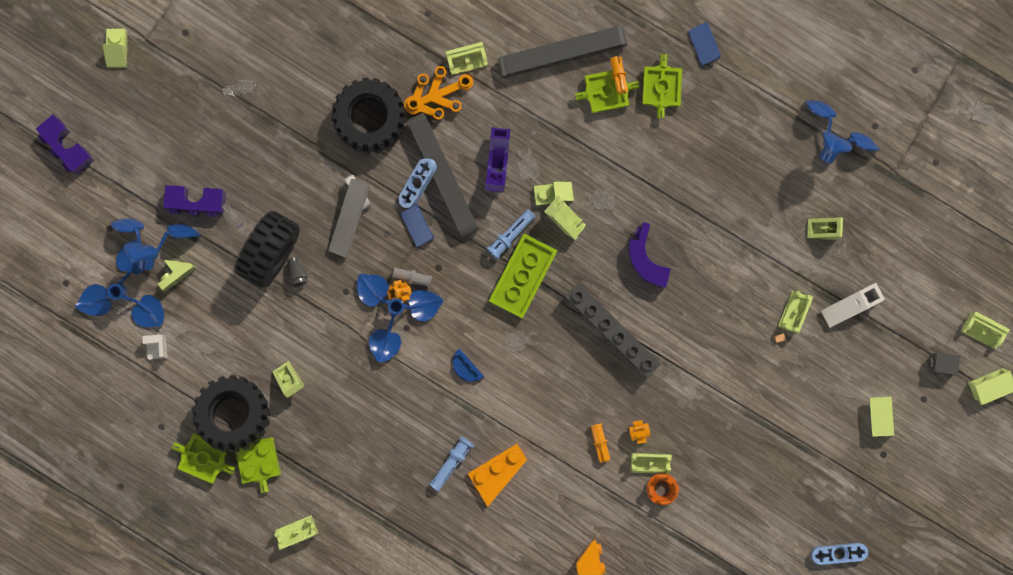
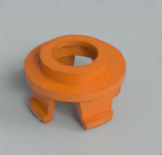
M659 473L648 481L647 495L655 504L669 505L679 494V485L669 474ZM659 482H665L669 486L667 495H657L655 487Z

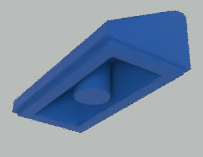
M708 22L688 31L702 66L720 59L721 55Z
M417 204L400 213L417 247L434 240Z

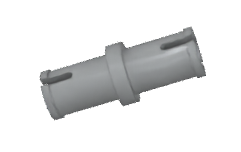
M395 267L392 279L409 282V285L418 284L429 288L432 276L416 273V270L408 271Z

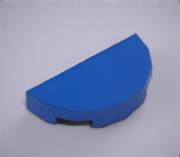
M459 348L454 354L453 367L456 374L463 380L470 382L479 381L484 378L483 374Z

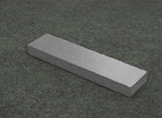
M351 179L328 251L342 257H348L371 185Z

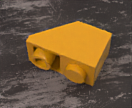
M596 539L590 541L576 561L578 575L606 574L604 563H600L599 555H602L601 544H597Z

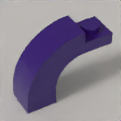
M491 128L485 190L504 192L511 129Z
M643 222L641 227L637 226L635 237L638 239L629 240V260L632 268L643 281L652 286L665 289L671 269L656 265L648 258L645 244L650 224Z

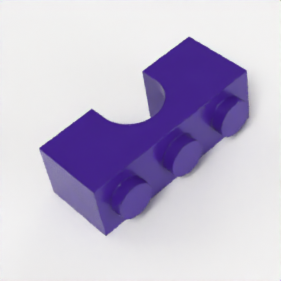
M54 114L36 128L39 133L37 137L44 144H49L51 147L49 151L55 158L58 159L60 157L64 162L62 166L68 173L72 171L78 175L94 161L91 155L79 143L69 149L63 147V139L70 131Z
M165 185L163 208L169 210L170 214H180V211L188 212V215L199 216V213H207L209 217H218L219 214H224L226 191L223 189L204 188L202 198L197 202H190L188 199V189L185 186Z

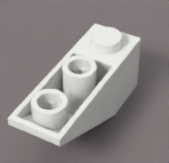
M873 283L821 310V313L830 328L884 301L885 298L877 283Z

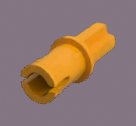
M612 57L610 59L613 71L612 79L615 81L617 93L622 95L628 92L625 78L627 73L623 68L622 57Z
M602 423L590 426L594 439L593 445L596 447L599 462L609 461L610 456L606 444L608 440H605Z

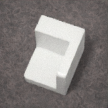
M166 335L142 336L143 344L147 345V358L149 360L167 358Z

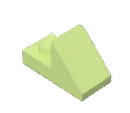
M106 29V44H103V51L107 68H127L126 29Z
M553 182V184L534 186L536 206L551 204L557 196L564 202L574 201L571 182Z
M164 260L173 273L169 272L160 278L161 282L158 285L163 291H168L196 269L195 265Z
M289 361L272 371L286 398L304 387V383Z

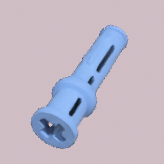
M527 209L504 234H499L497 236L498 239L491 246L486 247L487 251L499 260L500 255L507 248L511 247V242L536 216Z
M460 436V441L454 449L450 450L449 458L429 485L435 490L440 491L457 465L465 461L466 454L475 445L465 437Z

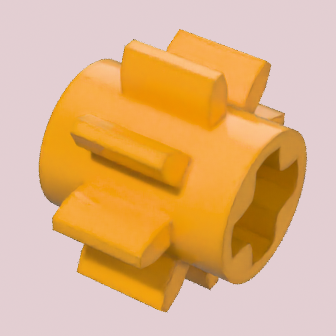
M401 280L394 281L393 285H389L387 291L388 298L390 300L400 299L405 304L406 300H410L411 288L407 282L402 283Z
M642 420L634 421L633 426L629 427L631 441L636 440L637 444L647 443L646 438L651 437L648 423L643 424Z

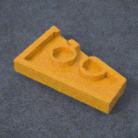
M518 444L513 445L468 473L487 507L527 461Z

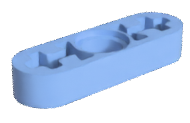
M426 158L421 159L417 163L399 195V203L402 207L410 208L418 203L436 172L437 166L434 160ZM424 164H428V171H425L426 167ZM415 178L421 180V187L419 189L414 186ZM410 195L409 199L411 200V202L407 203L406 196Z
M861 543L818 546L812 549L810 557L814 563L819 565L856 562L867 558L868 549ZM847 547H849V551H856L857 547H859V549L863 550V553H860V557L856 554H849ZM838 548L844 551L842 559H836L834 556V552ZM820 550L821 553H829L832 560H829V557L826 556L822 557L820 561L818 558H815V555Z

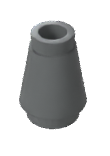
M298 257L288 259L289 283H292V287L305 285L308 277Z

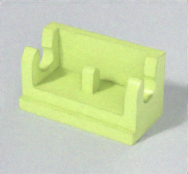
M483 42L446 51L451 75L488 66Z
M559 196L544 211L566 235L574 240L578 238L577 236L585 228V223H581V218Z
M791 291L778 327L795 334L799 333L813 296L803 295L800 291Z
M976 311L969 314L961 329V332L993 349L1002 345L1010 329Z
M1004 368L968 382L975 400H978L981 405L1013 392L1011 371Z
M892 397L870 398L872 437L894 436Z
M631 453L630 472L669 474L671 472L670 461L672 455Z
M312 515L275 530L274 536L277 537L278 547L281 550L318 534V530Z

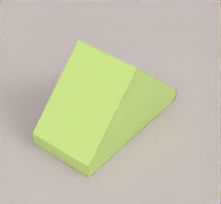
M843 218L808 219L807 238L827 240L841 238Z

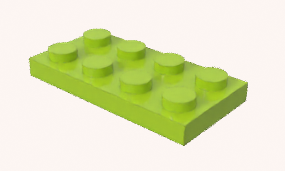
M523 233L489 302L523 319L558 250Z

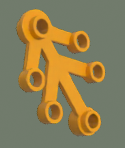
M438 66L435 69V78L429 93L421 97L424 86L429 83V77L426 74H420L417 78L418 84L414 95L406 98L404 102L405 110L412 115L422 112L433 116L436 120H442L444 118L443 109H433L425 105L433 102L451 109L454 113H458L462 109L461 103L458 100L450 101L442 97L459 89L463 91L470 90L473 87V79L470 75L465 74L460 76L457 82L439 89L442 79L446 76V69L443 66ZM442 69L444 74L438 75L437 71ZM425 77L427 81L425 83H421L420 78ZM468 79L469 83L467 85H464L462 83V80ZM416 102L417 106L415 108H412L410 106V103ZM453 104H459V109H453ZM437 111L442 112V116L436 117L435 113Z

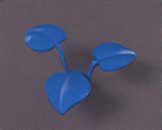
M808 100L804 102L814 114L828 119L827 131L822 134L824 148L819 155L822 161L832 164L837 154L852 150L850 143H855L857 147L864 150H880L872 139L862 133L852 132L850 134L851 138L847 141L830 132L833 121L832 117L837 115L834 109L820 101Z
M130 218L111 222V227L119 232L136 233L137 243L125 244L124 250L134 263L138 262V268L143 270L153 269L154 258H158V253L167 236L170 235L174 238L201 237L198 231L182 224L167 226V231L164 233L156 249L153 246L141 244L139 230L144 229L142 222Z
M132 240L128 243H137V240ZM124 246L117 255L116 264L120 271H127V274L118 281V284L109 286L108 290L99 284L88 286L75 305L78 310L85 314L101 316L107 314L112 308L109 298L113 300L125 299L137 304L132 309V318L139 326L160 327L164 322V309L156 297L144 295L138 301L127 296V288L123 285V282L130 276L131 272L139 274L144 270L138 268V262L134 263L124 250Z
M359 274L357 292L360 300L370 307H375L379 301L388 304V313L391 315L388 330L378 329L369 338V347L377 362H385L393 358L401 347L400 336L397 333H391L395 317L400 316L403 309H411V315L414 319L422 322L428 321L436 315L443 303V299L430 291L417 290L412 292L409 297L408 303L410 306L403 304L400 299L385 300L383 298L388 295V282L378 275Z

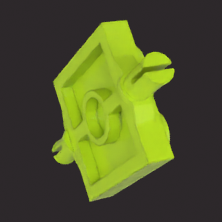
M660 54V64L658 66H644L642 105L657 107V119H660V116L661 119H665V108L681 106L682 68L667 66V54L664 55V61L663 54Z
M612 70L586 75L584 77L586 91L575 93L576 101L588 100L592 114L629 107L630 105L628 92L622 95L617 93L615 81L612 79ZM639 82L627 83L628 91L639 89Z
M196 433L192 434L186 446L176 442L172 446V450L182 453L181 462L177 469L211 484L215 483L221 471L231 475L235 471V467L225 464L227 453L212 448Z
M273 437L266 439L258 438L259 442L256 445L252 443L249 445L250 449L245 451L240 449L239 453H236L242 484L259 482L261 493L269 492L266 480L281 475Z

